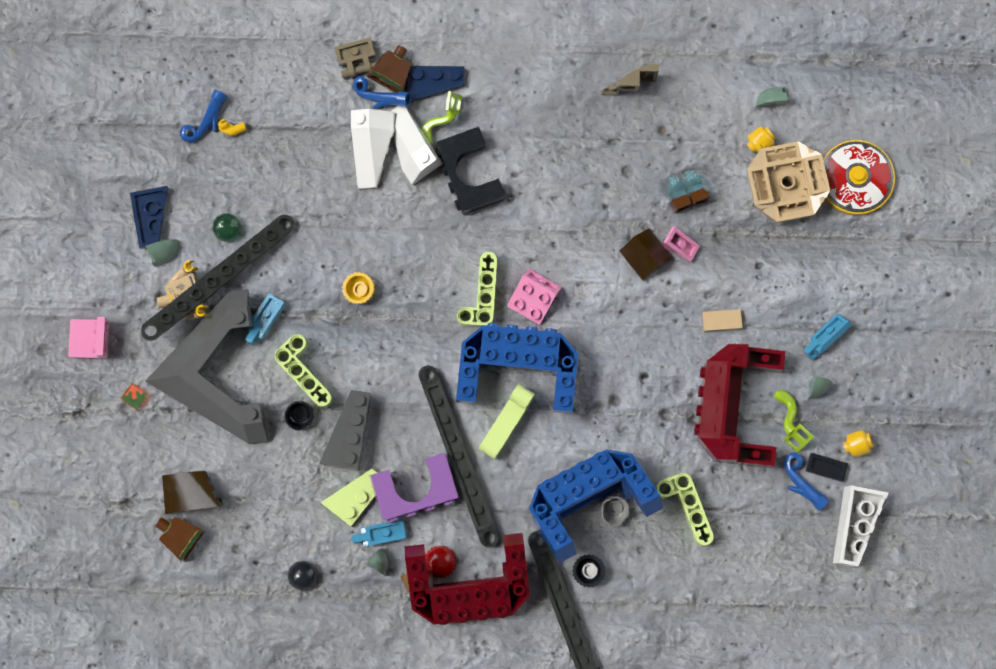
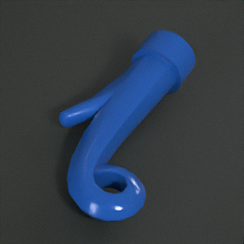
M358 76L353 81V89L357 95L364 99L378 102L372 106V109L389 105H398L400 107H408L410 105L411 95L409 92L367 91L368 81L365 77ZM360 82L363 83V88H362V89H361V87H360V85H359Z
M214 89L198 130L191 125L183 126L180 130L182 140L188 143L198 141L203 137L211 124L213 132H216L219 112L228 96ZM191 130L193 136L188 137L185 135V132Z
M795 452L788 454L784 461V468L792 482L797 486H788V489L808 499L818 511L822 510L830 500L813 488L795 471L803 464L802 456ZM796 458L798 460L797 465H791V459Z

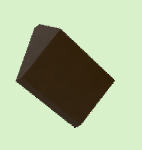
M650 228L635 235L619 250L642 281L673 258Z

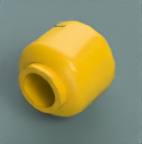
M760 126L748 135L749 143L747 146L753 153L756 151L758 153L761 148L774 146V139L776 138L767 127L763 128Z
M864 430L849 433L846 436L847 441L843 442L846 453L850 452L855 458L870 454L871 448H874L870 433H866Z

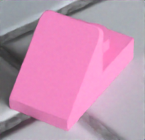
M675 226L671 228L664 241V248L666 250L675 252L688 262L692 261L700 245Z

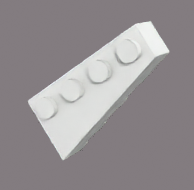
M852 485L844 487L833 564L848 567L859 566L868 544L867 541L874 530L875 522L881 513L882 505L888 496V492Z

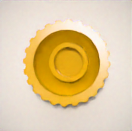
M354 272V274L351 273L350 276H347L345 282H343L342 292L349 302L359 305L370 301L375 291V284L369 275Z

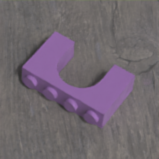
M445 453L425 458L431 486L428 494L417 502H408L399 497L395 491L389 470L369 475L382 520H387L390 523L399 520L398 516L406 514V517L416 515L419 509L424 508L425 511L435 509V505L442 502L443 506L455 503L454 499L458 498Z

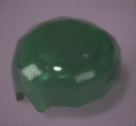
M223 213L218 215L213 221L212 231L220 241L230 242L240 235L241 223L235 215Z

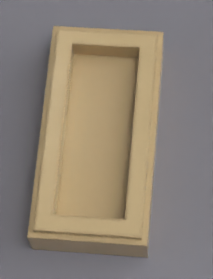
M741 309L702 312L704 332L742 329Z

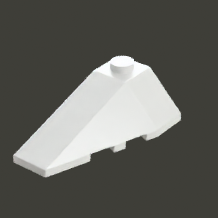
M397 106L391 110V112H394L395 131L393 136L401 168L410 183L414 185L443 164V162L437 156L407 107Z
M375 109L351 110V132L358 189L377 188L384 167L385 155L389 151V142L395 131L394 112Z

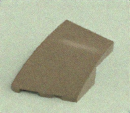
M659 64L646 65L632 71L601 90V95L618 96L619 90L638 91L640 81L656 82Z

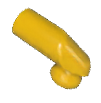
M223 119L218 123L219 130L228 136H235L247 131L244 122L232 125Z

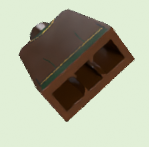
M397 45L394 53L390 50L384 52L366 77L394 93L403 91L411 65L409 61L404 59L407 49Z
M161 517L155 525L156 528L163 532L159 540L183 562L205 533L203 529L177 517H174L171 522Z

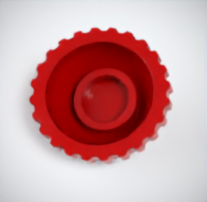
M434 546L426 554L427 569L432 571L433 577L446 578L455 570L456 556L448 547Z

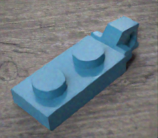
M269 293L252 318L253 327L247 330L249 334L245 338L246 342L254 346L259 338L263 339L286 303Z
M839 314L830 319L810 338L811 342L803 350L807 358L814 360L819 354L830 347L852 326L850 321Z
M403 519L390 523L366 526L361 529V534L351 535L353 544L363 542L364 546L407 539Z

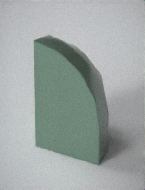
M773 87L763 91L756 100V107L786 105L788 96L787 92H785V87Z
M169 239L146 245L148 254L151 255L153 266L166 264L177 255L179 249L178 240Z
M815 376L810 383L808 399H815L824 395L829 390L832 381Z
M380 548L372 556L368 564L385 576L388 570V559Z

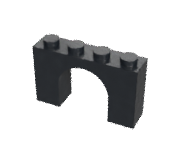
M479 126L436 142L437 148L434 150L443 161L444 165L441 168L444 176L449 177L450 183H447L451 194L455 193L457 198L454 201L457 211L461 210L462 214L466 215L506 200L499 178L479 186H470L463 183L456 174L457 164L464 156L486 148V143Z

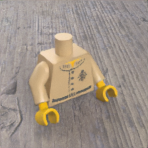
M194 260L186 261L184 266L170 278L168 284L165 285L167 295L156 298L159 308L167 306L197 282L196 276L191 273L198 270V267H191ZM203 303L200 304L183 319L194 320L200 317H209V314L204 313L205 308H208V306L203 305Z

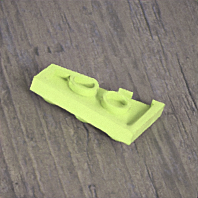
M370 469L321 503L352 527L375 498L369 475L377 472Z

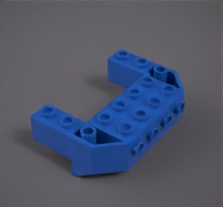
M497 323L483 325L462 342L456 403L476 405L479 369H484L485 364L553 371L552 376H556L553 412L572 414L578 353L556 329L546 328L545 331H538L537 327L530 326L526 327V329H518L517 325H507V327H499Z
M606 449L585 461L577 463L570 469L560 472L551 479L543 481L537 486L529 510L544 543L547 542L559 563L577 554L573 541L563 527L561 519L620 489L626 499L633 497L646 517L663 509L660 494L633 454Z

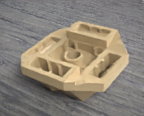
M798 141L761 148L746 170L754 207L775 223L814 216L830 192L822 154ZM782 180H789L791 182V186L785 187L782 184Z

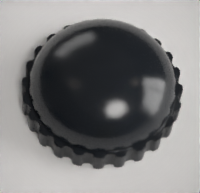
M591 554L583 555L576 559L572 575L577 583L588 588L602 583L604 576H606V566H604L602 559Z

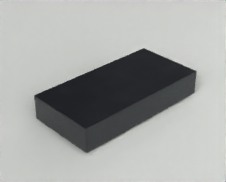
M810 453L805 472L843 482L848 463Z

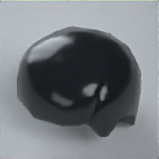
M302 400L292 402L284 412L285 422L289 428L296 431L309 427L314 419L312 407L309 403Z
M299 561L289 568L287 578L290 585L297 590L308 591L318 584L319 573L313 564L307 561Z

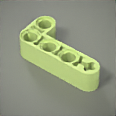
M485 252L480 257L477 308L463 307L457 312L458 323L463 327L480 328L488 323H493L497 257L492 252ZM487 258L491 259L490 271H486ZM484 277H491L492 283L489 285L483 284L482 279ZM484 295L490 296V297H491L490 303H488V304L482 303V302H481L482 296H484ZM463 313H469L471 319L469 321H462L460 316ZM482 314H487L490 320L483 323L479 318Z
M293 335L275 352V360L318 407L328 408L333 401L331 394L298 360L307 350V341L302 335ZM302 340L303 346L299 349L294 348V342ZM282 353L289 354V359L285 362L279 360ZM295 367L302 368V373L298 376L292 374ZM308 381H314L315 387L308 390L305 388V384ZM319 391L322 396H326L327 402H320V398L316 393Z
M518 384L478 449L495 460L530 406L535 394Z
M680 473L660 481L656 485V490L661 498L678 496L696 544L699 546L709 545L713 541V533L690 475ZM681 477L685 478L688 482L687 487H680L677 482L678 479ZM660 485H668L669 493L662 494L659 490ZM690 495L694 498L695 503L693 506H688L685 503L686 496ZM693 514L701 516L702 521L700 524L693 523ZM702 525H705V528L702 529V532L704 535H708L706 542H704V540L699 539V537L701 536V531L698 530L696 532L695 528H699Z

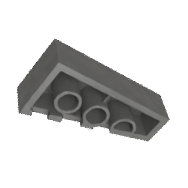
M356 390L350 391L319 464L321 466L354 471L360 470L371 393Z

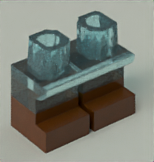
M693 169L683 173L686 182L679 183L676 175L667 178V194L674 213L690 208V206L693 207L709 199L701 177H697Z

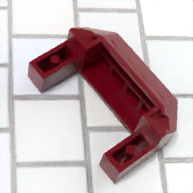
M727 344L708 359L704 367L701 366L700 378H703V383L698 388V397H701V402L696 408V416H699V422L695 424L694 435H697L698 443L714 462L773 468L775 466L776 447L739 443L740 437H736L743 371L748 369L781 373L784 370L786 351L749 347V344Z
M523 533L503 535L506 562L502 563L503 576L434 584L433 573L427 569L424 544L405 546V563L412 610L433 625H446L453 622L465 623L470 620L483 621L488 618L512 616L530 597Z

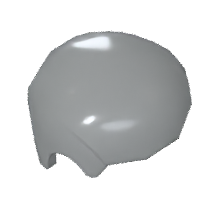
M609 496L600 506V515L606 524L612 527L621 526L626 518L629 517V504L621 496Z

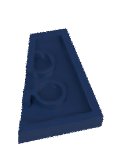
M410 66L408 72L407 92L411 95L410 103L422 98H429L441 92L445 93L464 87V66Z
M168 186L130 193L140 249L146 248V245L160 242Z

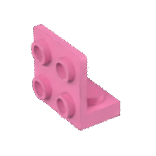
M529 268L522 276L507 306L531 321L541 324L562 287Z
M97 317V320L71 319L68 356L70 358L107 359L109 320L105 317Z

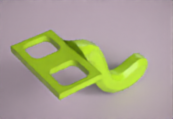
M448 91L447 114L430 119L423 125L421 130L431 145L433 144L432 129L439 125L451 123L457 114H460L461 95Z
M778 390L774 394V398L785 404L788 408L783 425L787 436L783 440L798 453L814 436L801 424L794 427L793 421L797 413L796 402L788 392ZM797 430H803L808 435V439H804ZM793 437L800 446L796 447L789 438Z

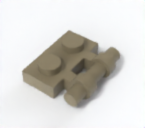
M370 37L334 47L339 67L344 65L348 67L347 70L341 71L342 78H354L356 75L365 72L368 74L376 64V62H369L370 58L376 57ZM363 60L364 65L353 68L352 63Z

